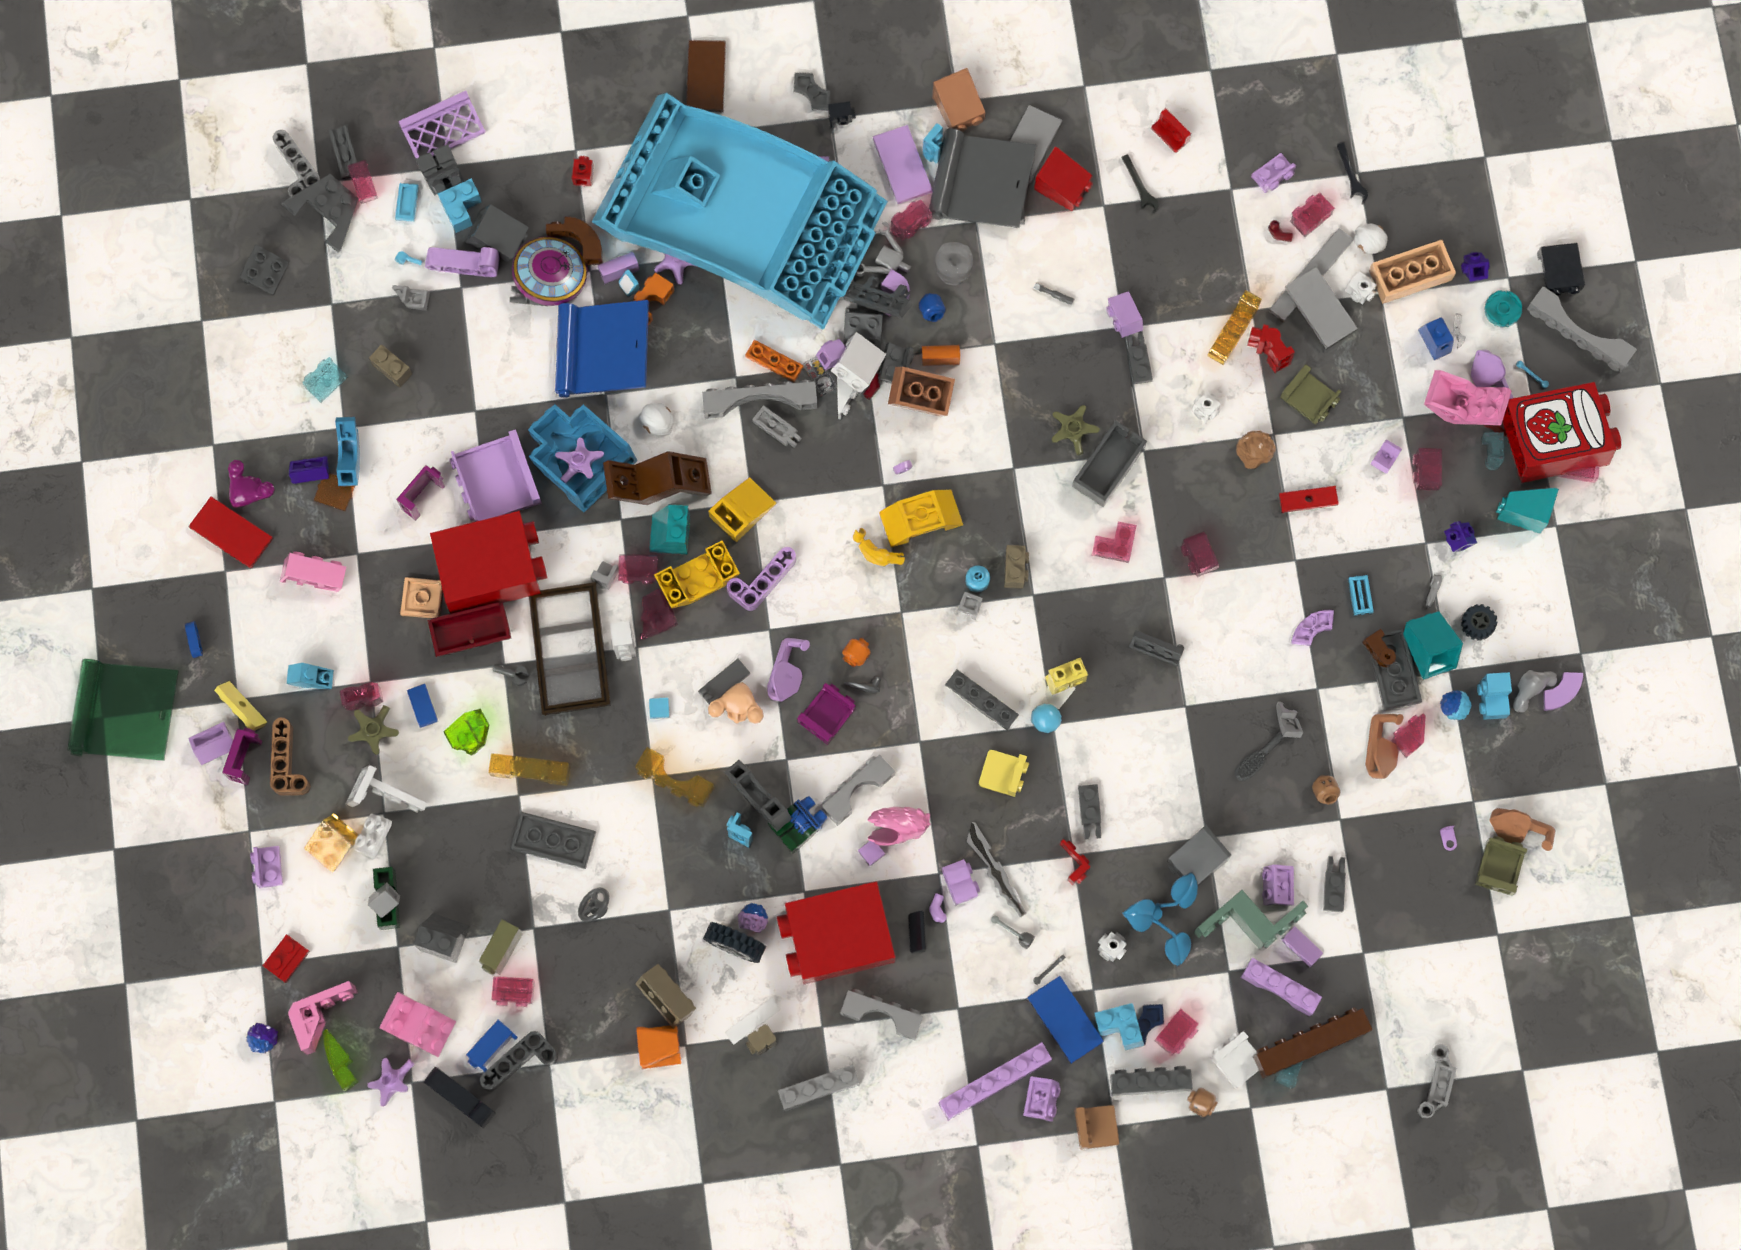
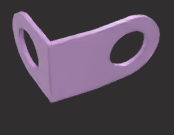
M1454 826L1440 829L1443 846L1448 851H1452L1457 847L1453 830ZM1448 840L1453 841L1454 846L1452 848L1447 847L1446 843Z

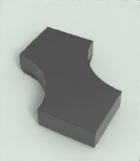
M795 73L794 92L804 95L810 101L812 110L828 111L831 91L819 87L814 80L813 73Z

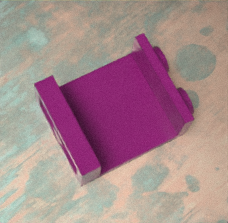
M425 465L396 499L401 510L415 521L421 515L416 505L412 502L429 482L433 481L440 488H445L443 477L440 476L441 473L435 467L429 468Z

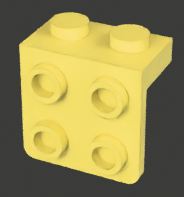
M989 750L979 780V786L1015 797L1017 791L1021 792L1024 782L1020 780L1022 773L1026 774L1028 769L1027 756L1019 754L1018 758Z

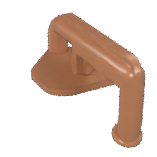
M1375 714L1371 719L1365 765L1368 774L1372 778L1385 779L1397 766L1398 747L1395 743L1382 738L1384 722H1394L1396 725H1400L1403 722L1402 714Z
M1497 808L1491 812L1490 823L1498 837L1505 839V842L1511 844L1512 842L1522 843L1528 830L1545 835L1546 839L1541 844L1542 848L1546 851L1552 850L1556 832L1554 827L1534 820L1528 814L1515 809Z

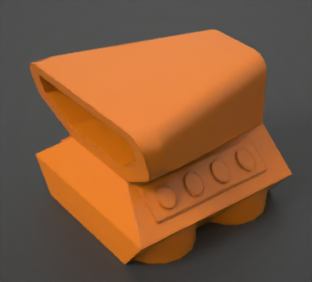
M671 1025L654 1028L637 1027L639 1059L642 1069L681 1064L677 1027L674 1029Z

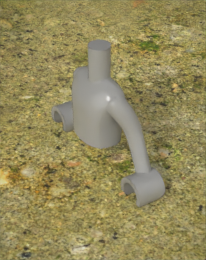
M882 222L887 227V230L879 229V232L887 237L895 250L884 245L875 261L883 267L865 266L860 263L859 267L864 270L862 272L856 271L857 276H863L866 272L888 274L891 269L896 271L898 268L907 273L910 271L911 266L902 262L903 251L891 235L890 226L887 222Z

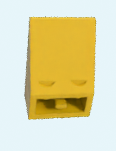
M749 477L722 497L708 512L709 517L737 543L777 503Z

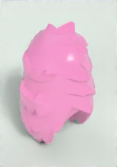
M890 807L876 810L871 813L868 821L874 823L875 826L882 827V829L872 831V835L868 836V840L875 842L877 845L888 846L904 843L910 839H919L931 825L929 823L930 813L925 814L920 808L915 809L911 807Z

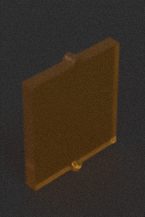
M329 473V478L321 480V483L317 485L318 490L314 501L346 511L350 499L353 498L352 493L355 486H338L337 475Z

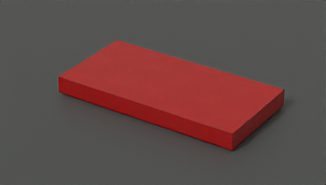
M211 496L188 526L191 530L250 569L273 540L272 536Z

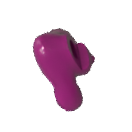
M234 460L229 464V499L233 507H243L256 501L270 498L274 494L275 488L272 483L268 481L262 483L260 478L242 476L244 472L243 462Z

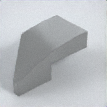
M392 286L393 290L408 308L427 310L430 296L428 290L410 289L408 286Z

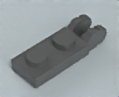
M1143 331L1137 334L1138 346H1133L1132 335L1126 336L1133 384L1152 382L1153 378Z
M1098 784L1078 786L1084 839H1089L1090 831L1088 825L1095 824L1096 838H1101Z
M1328 856L1324 882L1323 911L1344 912L1345 858L1340 857L1339 872H1332L1334 860L1332 856Z

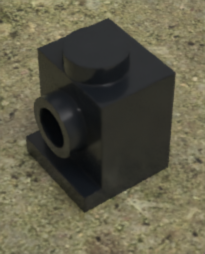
M850 101L828 104L831 128H834V124L846 125L856 118L854 107L851 108Z

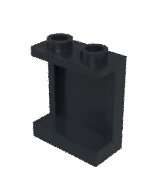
M1578 243L1540 247L1537 257L1542 263L1546 288L1557 296L1568 292L1569 294L1579 293L1585 286Z

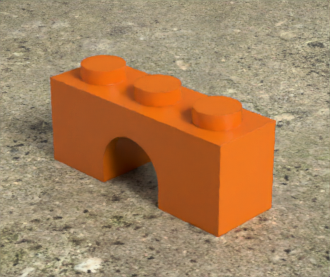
M655 272L652 277L649 276L644 284L645 287L642 291L639 290L635 294L633 300L658 301L664 305L675 291L674 284ZM650 312L648 314V326L653 320L652 313Z

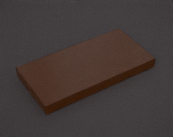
M689 40L687 106L709 112H724L726 41Z

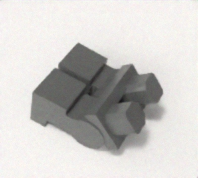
M448 144L433 150L435 158L429 152L415 159L434 196L464 182Z

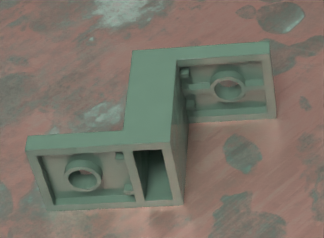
M1241 890L1195 930L1194 934L1198 938L1201 936L1206 938L1214 931L1217 923L1221 925L1231 916L1259 949L1263 946L1268 948L1277 939V934L1282 936L1290 929L1292 921L1297 923L1306 914L1305 909L1308 905L1304 901L1300 902L1273 925L1248 895Z

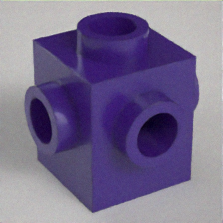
M1472 252L1469 255H1463L1464 262L1461 263V270L1470 282L1488 279L1490 264L1482 252Z
M1454 522L1450 525L1451 528L1444 531L1446 541L1450 545L1452 552L1464 551L1477 544L1474 529L1469 522Z

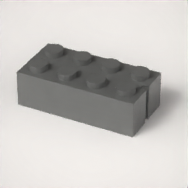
M1116 420L1073 480L1072 485L1073 488L1102 507L1106 505L1147 444V440L1132 432L1130 440H1128L1127 437L1130 429Z

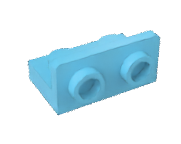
M938 123L923 139V156L928 161H933L936 164L939 162L940 147L943 144V127Z
M737 812L735 817L731 816L727 822L728 837L749 848L753 841L752 832H750L751 829L740 824L741 814Z

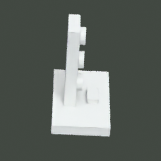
M371 765L361 770L346 802L351 807L359 805L367 794V788L371 787L373 788V793L383 796V794L390 796L389 800L397 804L403 802L408 805L407 808L417 813L419 810L424 811L427 805L426 802L373 778L377 768Z

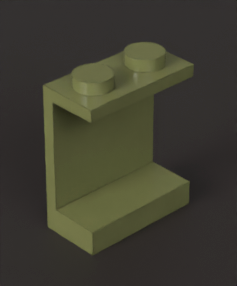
M1305 364L1282 392L1280 398L1316 425L1320 420L1323 422L1329 415L1328 410L1331 406L1335 408L1340 402L1339 396L1342 391L1339 389L1336 393L1311 375L1310 371L1312 368Z

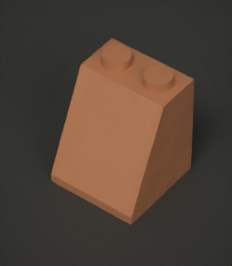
M968 68L933 82V98L948 128L963 132L967 127L971 125L977 126L985 120L986 112Z

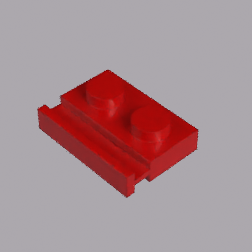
M286 934L262 966L287 983L310 951Z

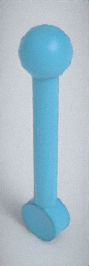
M1518 361L1516 363V366L1518 368H1522L1534 379H1536L1541 384V387L1543 389H1546L1549 386L1548 381H1543L1542 379H1540L1531 370L1524 366L1523 361Z

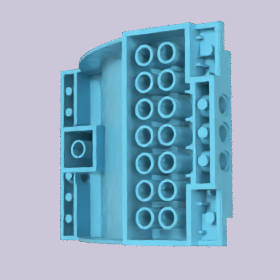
M664 93L656 97L592 222L620 241L673 256L721 276L774 303L799 319L808 320L822 330L825 328L839 298L845 295L876 233L873 230L888 201L877 194L878 190L836 161L828 162L786 140L734 119L686 106L668 93Z

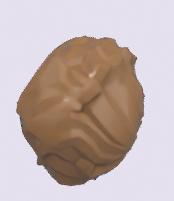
M1262 431L1248 432L1238 440L1236 445L1237 455L1243 461L1245 468L1255 469L1262 463H1268L1273 458L1276 450L1274 441L1269 434Z

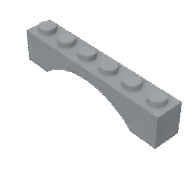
M1542 286L1527 308L1532 316L1545 321L1548 327L1560 331L1563 337L1572 339L1578 347L1588 350L1596 359L1606 362L1612 370L1621 372L1637 350L1623 339L1601 338L1582 330L1568 317L1561 305L1559 296Z
M802 380L800 383L788 381L782 382L781 385L766 383L759 387L746 385L744 388L737 389L736 387H726L725 390L711 388L702 392L705 419L724 417L737 406L760 399L781 401L793 406L797 410L817 409L815 381L811 382V380Z

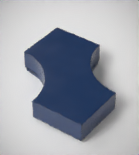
M1163 1004L1143 1005L1138 1024L1144 1045L1150 1030L1156 1026L1164 1025Z

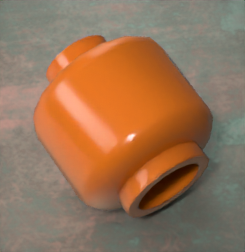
M859 638V640L851 639L842 651L843 660L852 667L862 666L871 654L868 648L869 643L862 638Z

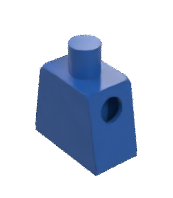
M1442 317L1418 329L1434 361L1452 352L1454 339Z

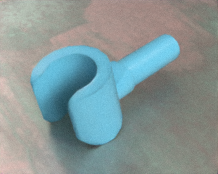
M403 251L398 252L395 257V261L401 265L406 260L422 265V260L412 258Z

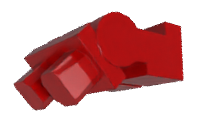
M1265 324L1262 329L1252 327L1247 346L1257 348L1256 353L1258 354L1263 352L1268 355L1267 362L1274 373L1291 365L1295 351L1291 346L1286 348L1280 339L1281 333L1278 329L1269 328V325Z

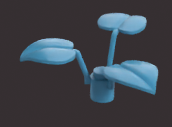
M1192 873L1182 876L1174 882L1171 888V896L1175 902L1156 903L1155 905L1153 901L1143 899L1123 912V915L1136 931H1146L1153 922L1171 934L1172 938L1168 939L1165 943V953L1170 962L1177 966H1180L1187 958L1191 949V939L1184 932L1176 935L1158 920L1162 917L1161 907L1177 906L1179 904L1181 908H1188L1195 901L1198 887L1196 878Z

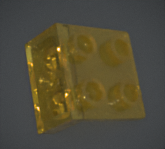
M333 814L321 821L304 849L328 870L334 872L348 851L354 847L358 834Z

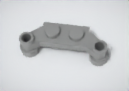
M1443 1044L1436 1045L1432 1049V1057L1436 1065L1427 1102H1423L1418 1107V1114L1422 1118H1430L1440 1107L1448 1106L1457 1068L1452 1066L1448 1058L1449 1050ZM1437 1050L1441 1052V1057L1437 1055ZM1423 1107L1427 1109V1114L1423 1113Z

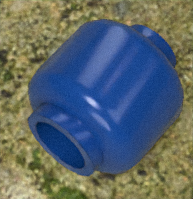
M928 293L919 301L918 306L925 320L936 322L942 319L946 308L939 295Z

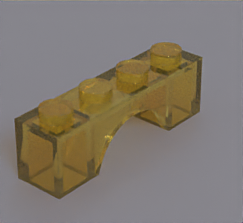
M646 747L635 766L638 771L637 774L645 779L649 777L655 780L654 784L663 789L666 786L672 790L671 793L679 798L683 796L689 799L687 802L694 807H704L715 788L714 784L699 775L687 781L672 779L664 770V756Z
M491 753L488 773L491 777L506 779L528 778L540 780L548 784L568 786L570 765L568 762Z

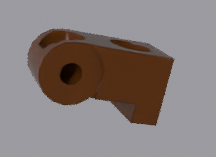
M1379 629L1362 643L1377 664L1387 668L1395 661L1396 654L1384 643L1382 638L1385 634L1382 629Z

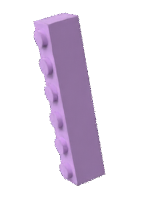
M1040 1043L945 1097L938 1104L949 1121L1050 1063L1052 1058L1044 1044Z

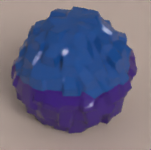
M256 1023L251 1026L247 1031L246 1037L251 1051L258 1053L270 1051L273 1046L277 1045L278 1031L262 1023Z

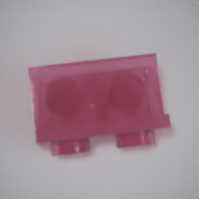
M619 554L618 581H623L624 584H632L634 581H642V584H653V581H657L654 574L658 573V555Z

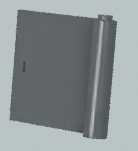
M946 129L928 214L936 220L944 218L1020 228L1036 144L964 136L960 130Z

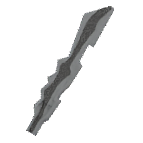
M972 822L967 843L989 867L987 875L994 880L995 887L999 889L1000 895L1006 898L1007 905L1013 907L1019 917H1023L1027 913L1022 907L1015 888L1010 886L1008 876L1000 862H995L988 851L992 848L976 823Z

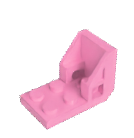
M1435 370L1424 405L1444 421L1453 424L1501 425L1512 391L1508 387H1476L1469 380L1441 370Z
M350 981L292 1004L288 1015L301 1051L309 1055L317 1049L326 1024L321 1007H324V1009L330 1008L335 1005L336 1001H348L354 998V994L358 993L355 985Z

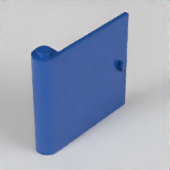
M642 300L578 307L571 303L558 305L555 393L559 397H569L572 394L646 388L649 301Z

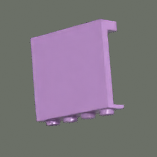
M516 429L509 431V436L456 454H454V451H451L453 458L449 460L452 468L457 469L459 474L455 477L458 486H463L464 492L461 494L464 503H469L470 510H467L471 521L474 520L476 522L541 504Z

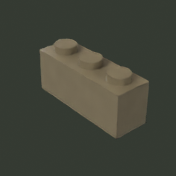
M659 964L644 973L636 983V986L673 1029L689 1018L696 1009L692 1000L686 997L679 985L674 983L666 970L661 968Z

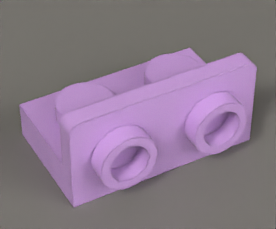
M1280 153L1252 173L1251 177L1266 193L1269 190H1275L1282 180L1290 179L1295 174L1296 165L1294 163L1290 164Z
M253 847V852L250 854L251 863L255 866V872H252L253 883H256V886L259 888L282 886L280 847Z
M1273 864L1263 867V905H1294V866Z
M1030 1077L1023 1116L1052 1122L1057 1112V1097L1060 1095L1059 1082L1052 1079Z

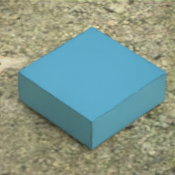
M669 698L649 699L650 719L670 718Z

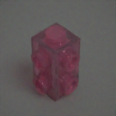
M921 199L917 202L913 201L907 206L905 211L902 213L898 212L892 217L890 230L895 237L899 236L902 241L906 238L910 239L919 228H925L931 223L932 212Z

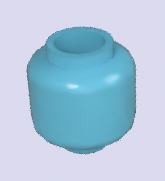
M983 566L971 567L966 573V586L973 592L986 590L990 583V573Z

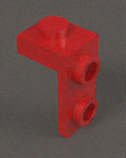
M1063 839L1060 842V846L1080 865L1067 880L1072 886L1076 882L1080 884L1087 877L1085 873L1090 869V861L1083 854L1080 856L1075 851L1076 847L1071 841L1068 840L1066 842Z

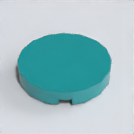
M1496 291L1489 296L1485 303V315L1495 326L1510 327L1521 317L1522 302L1511 291Z

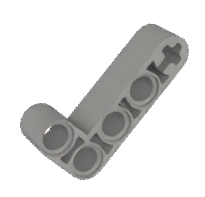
M277 130L273 134L275 146L299 178L288 188V193L292 197L295 192L309 187L312 181H319L320 177L285 130ZM281 140L285 141L287 145L284 146ZM291 153H297L294 157H289ZM301 167H307L305 171H299Z

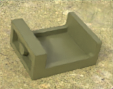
M1490 837L1485 844L1475 885L1513 896L1517 892L1518 877L1524 855L1528 849L1524 848L1523 844L1512 842L1511 844L1504 842L1505 839L1501 837Z

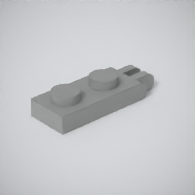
M764 405L752 419L754 424L785 446L789 444L795 448L797 443L792 439L794 438L798 442L802 439L797 435V429Z

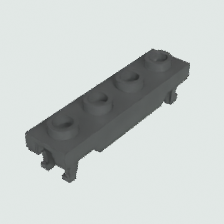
M956 669L945 684L963 700L1007 731L1019 716L1017 712L958 669Z

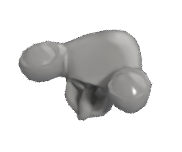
M1527 671L1518 683L1519 693L1513 702L1514 710L1518 713L1525 712L1528 709L1529 699L1539 694L1545 686H1554L1557 683V674L1552 671Z

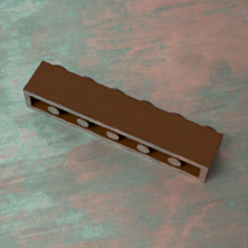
M1354 1007L1346 1011V1015L1341 1018L1336 1015L1327 1019L1328 1023L1325 1025H1321V1023L1309 1027L1311 1030L1309 1032L1299 1031L1292 1035L1293 1039L1286 1041L1283 1038L1274 1042L1275 1046L1270 1049L1268 1046L1256 1050L1258 1054L1253 1056L1262 1078H1266L1372 1031L1373 1029L1363 1008L1357 1010Z

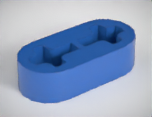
M196 622L185 623L192 657L203 656Z

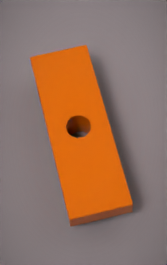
M756 340L753 341L745 355L746 358L794 383L804 368V365ZM772 359H777L778 361H777V362H772L771 360H772Z

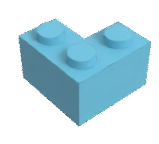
M471 178L438 193L440 202L455 233L472 226L466 209L482 202Z
M1510 672L1486 674L1477 685V693L1481 695L1482 702L1479 704L1480 714H1483V720L1503 719L1510 715L1508 695L1512 692Z
M1133 1003L1094 1013L1101 1037L1120 1032L1125 1051L1144 1046Z

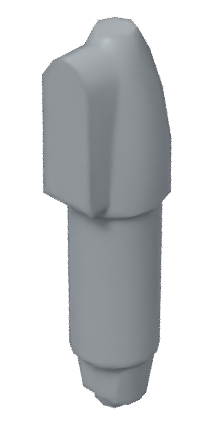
M1434 574L1430 583L1431 589L1426 599V608H1430L1435 600L1442 582L1441 575Z

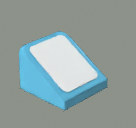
M627 269L619 280V285L629 297L639 291L640 287L636 278Z

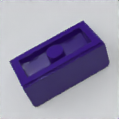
M328 457L291 461L289 476L292 484L328 479Z

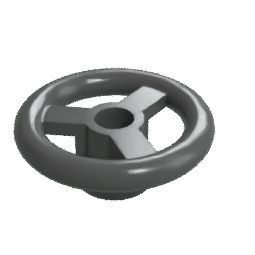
M595 888L584 896L578 908V916L582 921L592 922L607 913L610 897L605 888ZM599 893H602L604 896L603 902L597 899ZM591 898V902L589 903L588 907L584 910L587 902Z

